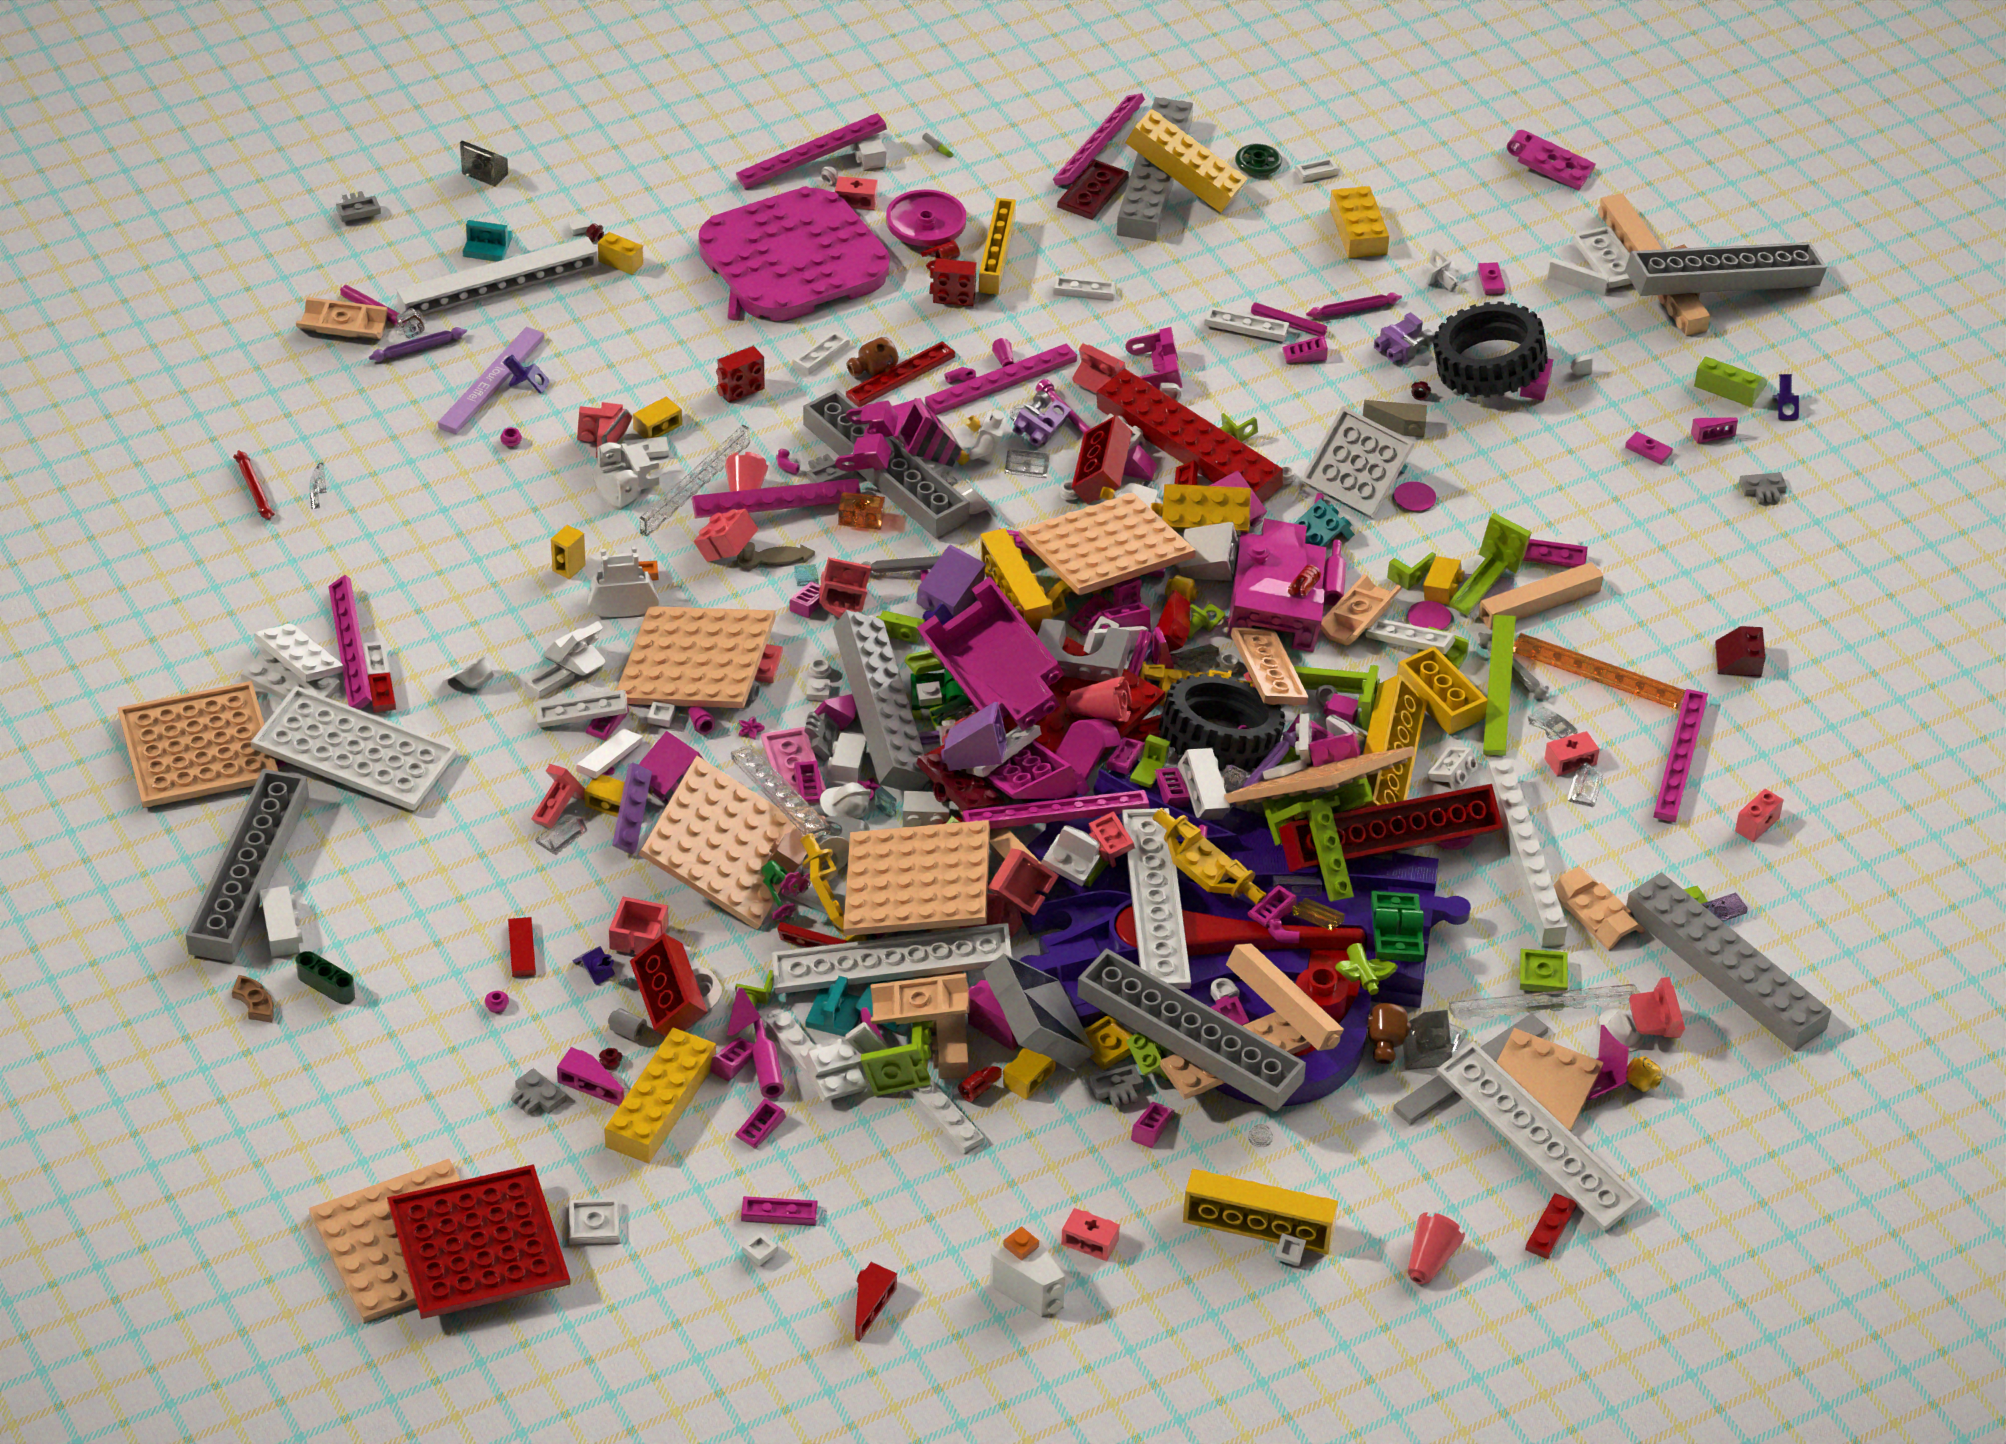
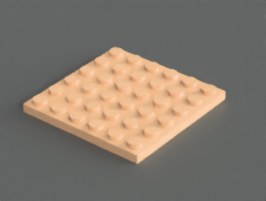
M1128 493L1113 500H1106L1103 503L1087 506L1084 509L1068 512L1063 516L1050 518L1044 522L1031 524L1019 529V537L1078 595L1196 557L1195 549L1134 493Z
M648 607L616 691L625 690L627 704L652 705L654 701L675 706L744 708L776 619L775 610Z
M252 681L117 707L143 808L255 786L262 769L278 771L273 756L251 748V741L265 725Z
M1413 746L1360 755L1315 767L1313 764L1306 765L1305 769L1290 775L1263 780L1224 794V797L1228 803L1235 802L1236 806L1247 804L1252 800L1254 803L1267 800V796L1273 800L1285 797L1287 794H1289V797L1302 794V790L1307 791V793L1320 791V787L1325 788V790L1338 788L1339 785L1352 783V778L1353 780L1367 777L1366 774H1376L1380 770L1406 763L1407 758L1414 756L1415 752Z
M696 756L638 855L757 930L774 902L770 890L763 883L765 877L761 873L762 868L768 863L772 854L769 852V849L775 840L780 842L785 834L804 824L699 756ZM773 883L772 885L778 894L781 890V883L778 885Z
M989 820L850 832L843 927L845 936L986 924Z
M450 1159L309 1208V1214L363 1323L416 1304L387 1204V1197L461 1181Z

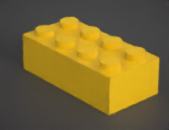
M1360 186L1331 190L1329 209L1348 259L1387 255L1389 233L1371 187Z
M1164 484L1162 520L1175 532L1184 533L1185 529L1233 522L1237 535L1240 536L1241 532L1249 533L1251 488Z
M1435 646L1398 662L1397 675L1400 674L1427 701L1425 711L1449 735L1485 719L1488 699Z

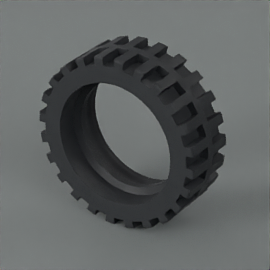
M1498 301L1497 304L1484 302V305L1481 306L1471 305L1470 309L1465 311L1461 309L1457 311V315L1447 317V322L1441 323L1438 326L1439 331H1435L1433 347L1438 375L1443 384H1447L1448 388L1452 391L1457 389L1458 394L1461 395L1468 393L1470 397L1476 398L1477 395H1484V398H1490V395L1498 394V397L1509 391L1512 393L1517 392L1519 387L1529 386L1530 380H1537L1539 372H1544L1545 364L1548 362L1545 332L1541 318H1538L1534 311L1529 313V308L1525 306L1519 308L1516 303L1506 305L1504 302ZM1507 340L1521 344L1515 350L1495 358L1475 359L1460 355L1466 349L1486 341Z
M1200 674L1199 677L1189 675L1186 680L1180 678L1176 683H1172L1166 696L1159 730L1161 731L1162 739L1170 741V747H1174V752L1178 755H1184L1188 749L1212 748L1214 756L1218 759L1219 771L1226 769L1230 770L1231 773H1238V770H1243L1246 773L1252 772V768L1256 769L1276 744L1280 742L1286 720L1285 713L1281 711L1280 704L1269 705L1263 703L1257 688L1251 687L1250 683L1236 681V678L1229 677V679L1222 678L1221 675L1214 674V676ZM1201 717L1219 718L1238 726L1246 725L1248 729L1222 727L1208 722Z

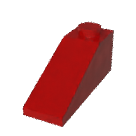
M1175 589L1172 590L1157 624L1167 642L1169 652L1182 648L1190 632V602Z
M870 1262L866 1269H862L859 1272L856 1281L858 1283L855 1340L858 1342L861 1341L897 1290V1273L873 1262Z

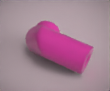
M960 367L945 373L944 377L947 383L955 380L966 382L976 378V371L972 368Z
M779 449L778 455H776L778 467L797 475L800 465L790 461L788 458L790 452L788 450Z
M1280 919L1270 920L1268 931L1278 942L1299 943L1300 931H1286L1282 928V921Z

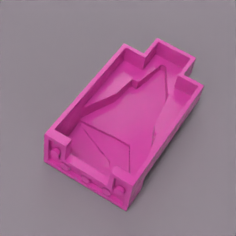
M1264 518L1260 535L1241 532L1234 570L1227 637H1231L1232 628H1252V625L1293 632L1295 634L1292 649L1314 652L1322 623L1324 589H1322L1326 547L1305 544L1307 526ZM1257 543L1267 546L1270 550L1267 560L1263 563L1252 562L1248 556V548ZM1306 565H1314L1320 570V580L1306 596H1302L1301 591L1295 596L1288 594V587Z
M989 576L972 588L978 600L943 626L934 615L918 626L917 629L932 654L942 667L947 669L978 711L993 702H998L1002 720L1010 714L1020 729L1025 731L1060 706L1048 686L1057 682L1065 674L1059 663Z

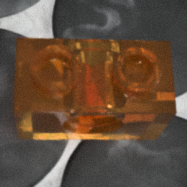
M842 492L838 509V525L881 530L885 513V497Z

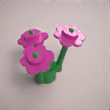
M771 860L761 870L765 877L763 883L768 887L779 907L778 910L773 912L772 919L786 920L796 910L795 904L783 905L772 884L778 885L781 883L780 887L784 896L793 893V896L796 897L800 892L805 893L809 889L811 884L809 881L810 874L807 873L801 877L799 872L789 873L775 860Z

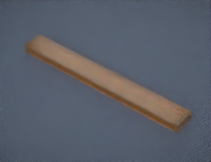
M1523 633L1519 634L1514 643V653L1676 710L1685 696L1686 690Z

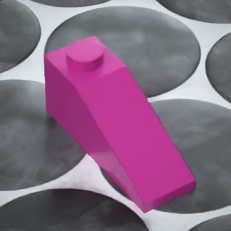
M570 1047L557 1066L558 1083L620 1106L624 1100V1088L593 1055Z

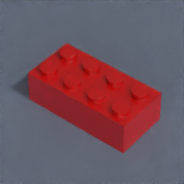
M1117 415L1084 432L1071 488L1087 504L1101 499L1099 497L1103 487L1116 491L1121 486L1132 430Z
M663 933L630 960L654 1031L667 1037L673 1027L686 1031L708 1013L681 942Z

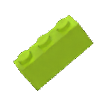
M1705 356L1697 367L1694 387L1752 407L1768 381L1764 377Z

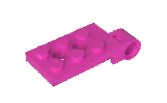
M1517 130L1507 143L1508 152L1513 156L1519 157L1517 162L1578 191L1582 188L1596 163L1525 130Z

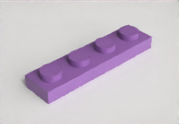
M635 763L628 765L612 843L613 847L629 854H633L637 850L652 775L651 770Z

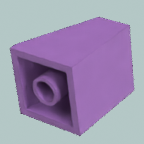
M950 544L919 585L916 604L934 612L939 604L943 603L953 617H956L977 601L972 588L984 581L986 563Z
M993 702L949 729L948 737L944 740L945 748L941 751L943 763H947L949 771L1003 763L1008 741L998 702Z

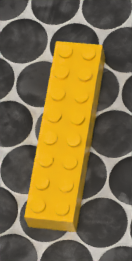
M1400 674L1378 684L1363 755L1411 746L1414 748L1415 755L1407 758L1406 763L1380 770L1376 774H1366L1367 777L1365 778L1368 780L1374 800L1351 810L1407 800L1427 701Z

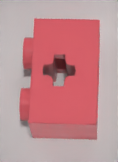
M838 176L835 192L851 208L875 210L878 180Z
M1585 731L1548 742L1544 759L1556 776H1561L1597 765L1600 749L1589 733Z
M1767 789L1762 790L1738 813L1735 832L1754 843L1780 819L1784 799Z
M1074 1208L1062 1228L1061 1245L1107 1262L1119 1241L1120 1224L1095 1216L1088 1211Z

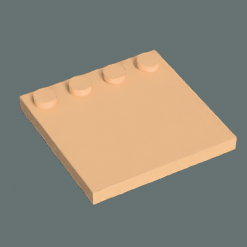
M1514 1028L1496 1063L1571 1132L1603 1069L1604 1062Z

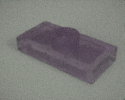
M1736 892L1702 904L1722 922L1747 914L1748 907Z

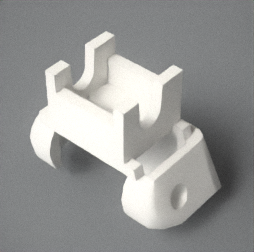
M648 441L627 446L626 443L620 445L609 442L598 447V464L593 468V481L599 494L610 507L621 510L638 498L641 489L659 485L658 474L647 475L649 471L659 468V461H650L645 452L649 450ZM622 450L625 452V463H621Z
M636 546L631 547L632 554L606 556L605 549H601L602 570H598L597 576H593L587 597L591 613L604 617H625L644 614L647 612L648 607L658 606L659 599L648 571L643 572L642 566L639 567Z

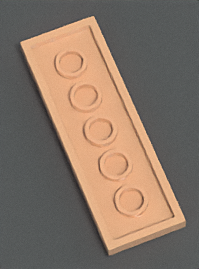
M1232 628L1231 637L1263 703L1269 705H1307L1308 695L1274 629Z
M1277 1012L1243 1025L1246 1029L1290 1054L1310 1047L1311 1044ZM1178 1054L1160 1060V1067L1184 1100L1226 1083Z

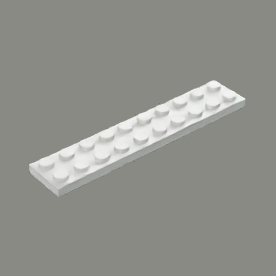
M1164 808V811L1169 814V808ZM1160 809L1122 810L1123 827L1135 845V849L1126 852L1140 968L1177 989H1190L1191 979L1176 865L1173 864L1168 844L1164 841V835L1167 830L1152 819L1156 811Z
M1008 923L772 952L776 994L829 988L831 984L836 983L838 976L847 977L848 985L986 968L1003 953L1012 957Z
M1473 1041L1437 1068V1074L1569 1199L1574 1200L1577 1206L1604 1232L1641 1203L1640 1196Z

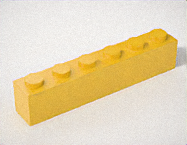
M996 197L979 272L980 293L999 295L1016 219L1015 199Z

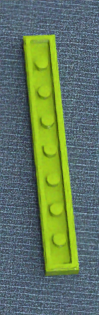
M1494 615L1483 755L1506 756L1516 616Z

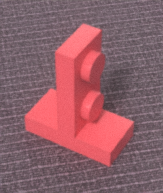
M549 764L546 772L554 782L531 819L535 824L552 829L571 797L585 800V788L566 768Z

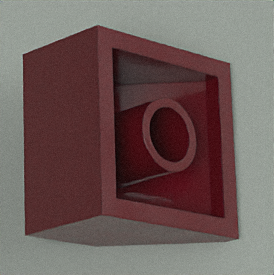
M1740 626L1715 641L1717 674L1762 677L1766 658L1763 627Z

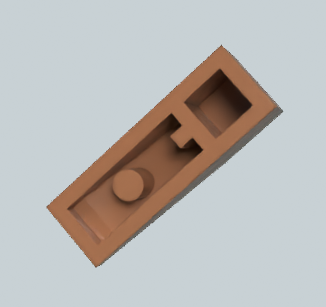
M821 815L788 832L780 842L775 840L769 849V852L772 854L768 862L775 860L789 873L794 874L807 854L800 839L810 833H813L815 838L826 817Z

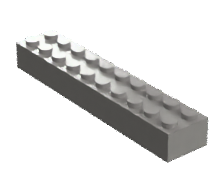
M1155 97L1151 109L1160 113L1165 119L1175 124L1188 135L1192 123L1193 103ZM1137 153L1118 214L1117 235L1156 242L1175 179L1139 153Z
M1811 242L1631 251L1625 272L1639 295L1649 296L1820 286L1827 266Z
M837 389L803 406V425L839 456L854 454L855 442L857 438L864 436L865 428L868 427L869 423L856 425L846 418L848 410L859 407ZM856 415L853 417L861 418V415ZM893 436L884 437L891 447L887 469L876 471L874 468L857 470L935 538L969 521L970 501L917 456L908 453L904 445Z
M846 610L833 627L878 782L880 785L901 791H921L930 778L916 762L918 756H924L925 754L884 621L859 612Z
M262 769L186 933L188 954L234 963L262 901L260 890L268 888L309 797L307 776Z
M1661 872L1629 892L1626 907L1646 930L1793 1051L1827 1029L1831 1009Z
M1107 948L1078 978V997L1276 1112L1304 1082L1306 1062Z

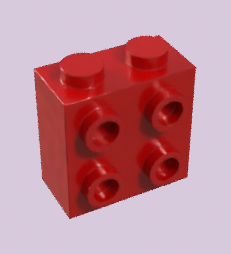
M936 258L935 266L930 268V278L933 279V282H930L929 294H933V303L973 307L976 295L977 262Z
M754 345L717 359L718 368L716 369L718 385L716 388L718 394L723 396L728 403L765 389L764 356Z

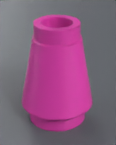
M1006 338L995 340L992 344V352L1002 367L1013 364L1011 342Z
M691 706L688 713L690 714L695 731L701 734L710 733L715 727L714 717L702 707Z

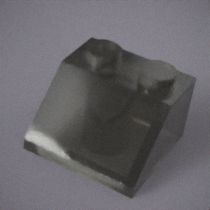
M463 140L460 142L463 175L494 187L508 175V158Z
M1448 1010L1423 1012L1408 1021L1411 1023V1029L1403 1043L1405 1070L1440 1067L1452 1058Z

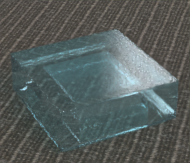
M816 564L794 566L797 586H806L810 582L819 584Z
M882 786L875 790V806L887 817L892 818L895 816L897 799Z

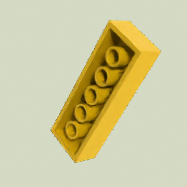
M1153 109L1139 121L1125 142L1220 213L1238 195L1248 179Z
M1005 528L981 533V561L986 563V577L990 576L1033 632L1038 635L1043 618L1051 619L1050 612H1053L1051 600L1046 598L1044 588L1038 585L1035 573H1031L1028 561H1024L1020 548H1016L1013 536H1009Z
M673 1027L605 1126V1147L649 1164L711 1072L712 1058L716 1055V1043Z
M1192 1169L1185 1191L1183 1223L1278 1244L1283 1233L1306 1240L1305 1250L1328 1255L1335 1231L1338 1201L1277 1186L1260 1184L1255 1181L1215 1174L1205 1170Z

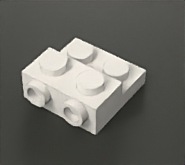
M837 1039L827 1047L817 1044L808 1050L803 1063L822 1102L859 1093L867 1088V1084L858 1068L860 1059L854 1047L848 1041L843 1042L842 1039Z

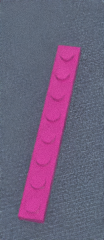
M1142 93L1128 95L1055 175L1053 178L1055 185L1064 184L1067 186L1075 182V178L1085 170L1084 168L1094 160L1097 153L1103 150L1105 144L1112 140L1113 135L1121 130V126L1140 108V105L1145 100Z
M875 113L736 172L737 179L744 189H748L887 130L886 123L878 113Z
M1066 343L926 396L925 404L935 415L1074 363L1077 361V354Z
M857 478L693 495L691 500L694 516L697 519L711 517L716 513H727L733 509L736 511L746 509L748 513L858 502L861 501L862 496Z
M343 575L328 587L341 664H343L348 705L360 710L370 703L372 698L352 583L347 575Z
M1686 689L1653 818L1676 823L1708 693Z
M1145 790L965 810L963 811V821L989 820L990 829H1002L1010 826H1026L1036 823L1045 824L1053 821L1105 816L1113 811L1118 815L1122 814V810L1149 809V801Z

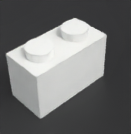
M840 732L838 741H834L832 754L834 756L830 757L828 761L831 780L857 783V780L860 779L867 754V741L865 736Z
M904 791L903 827L938 825L949 820L950 802H938L933 792Z

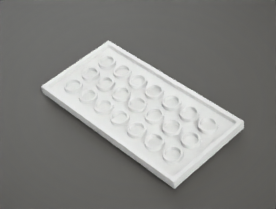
M297 686L293 688L251 741V748L413 811L457 754V747Z

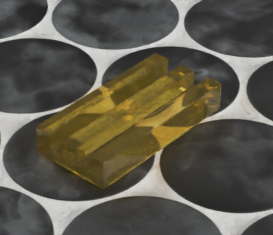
M1304 898L1303 902H1298V906L1294 905L1292 908L1293 915L1329 930L1337 927L1345 919L1344 913L1308 898Z

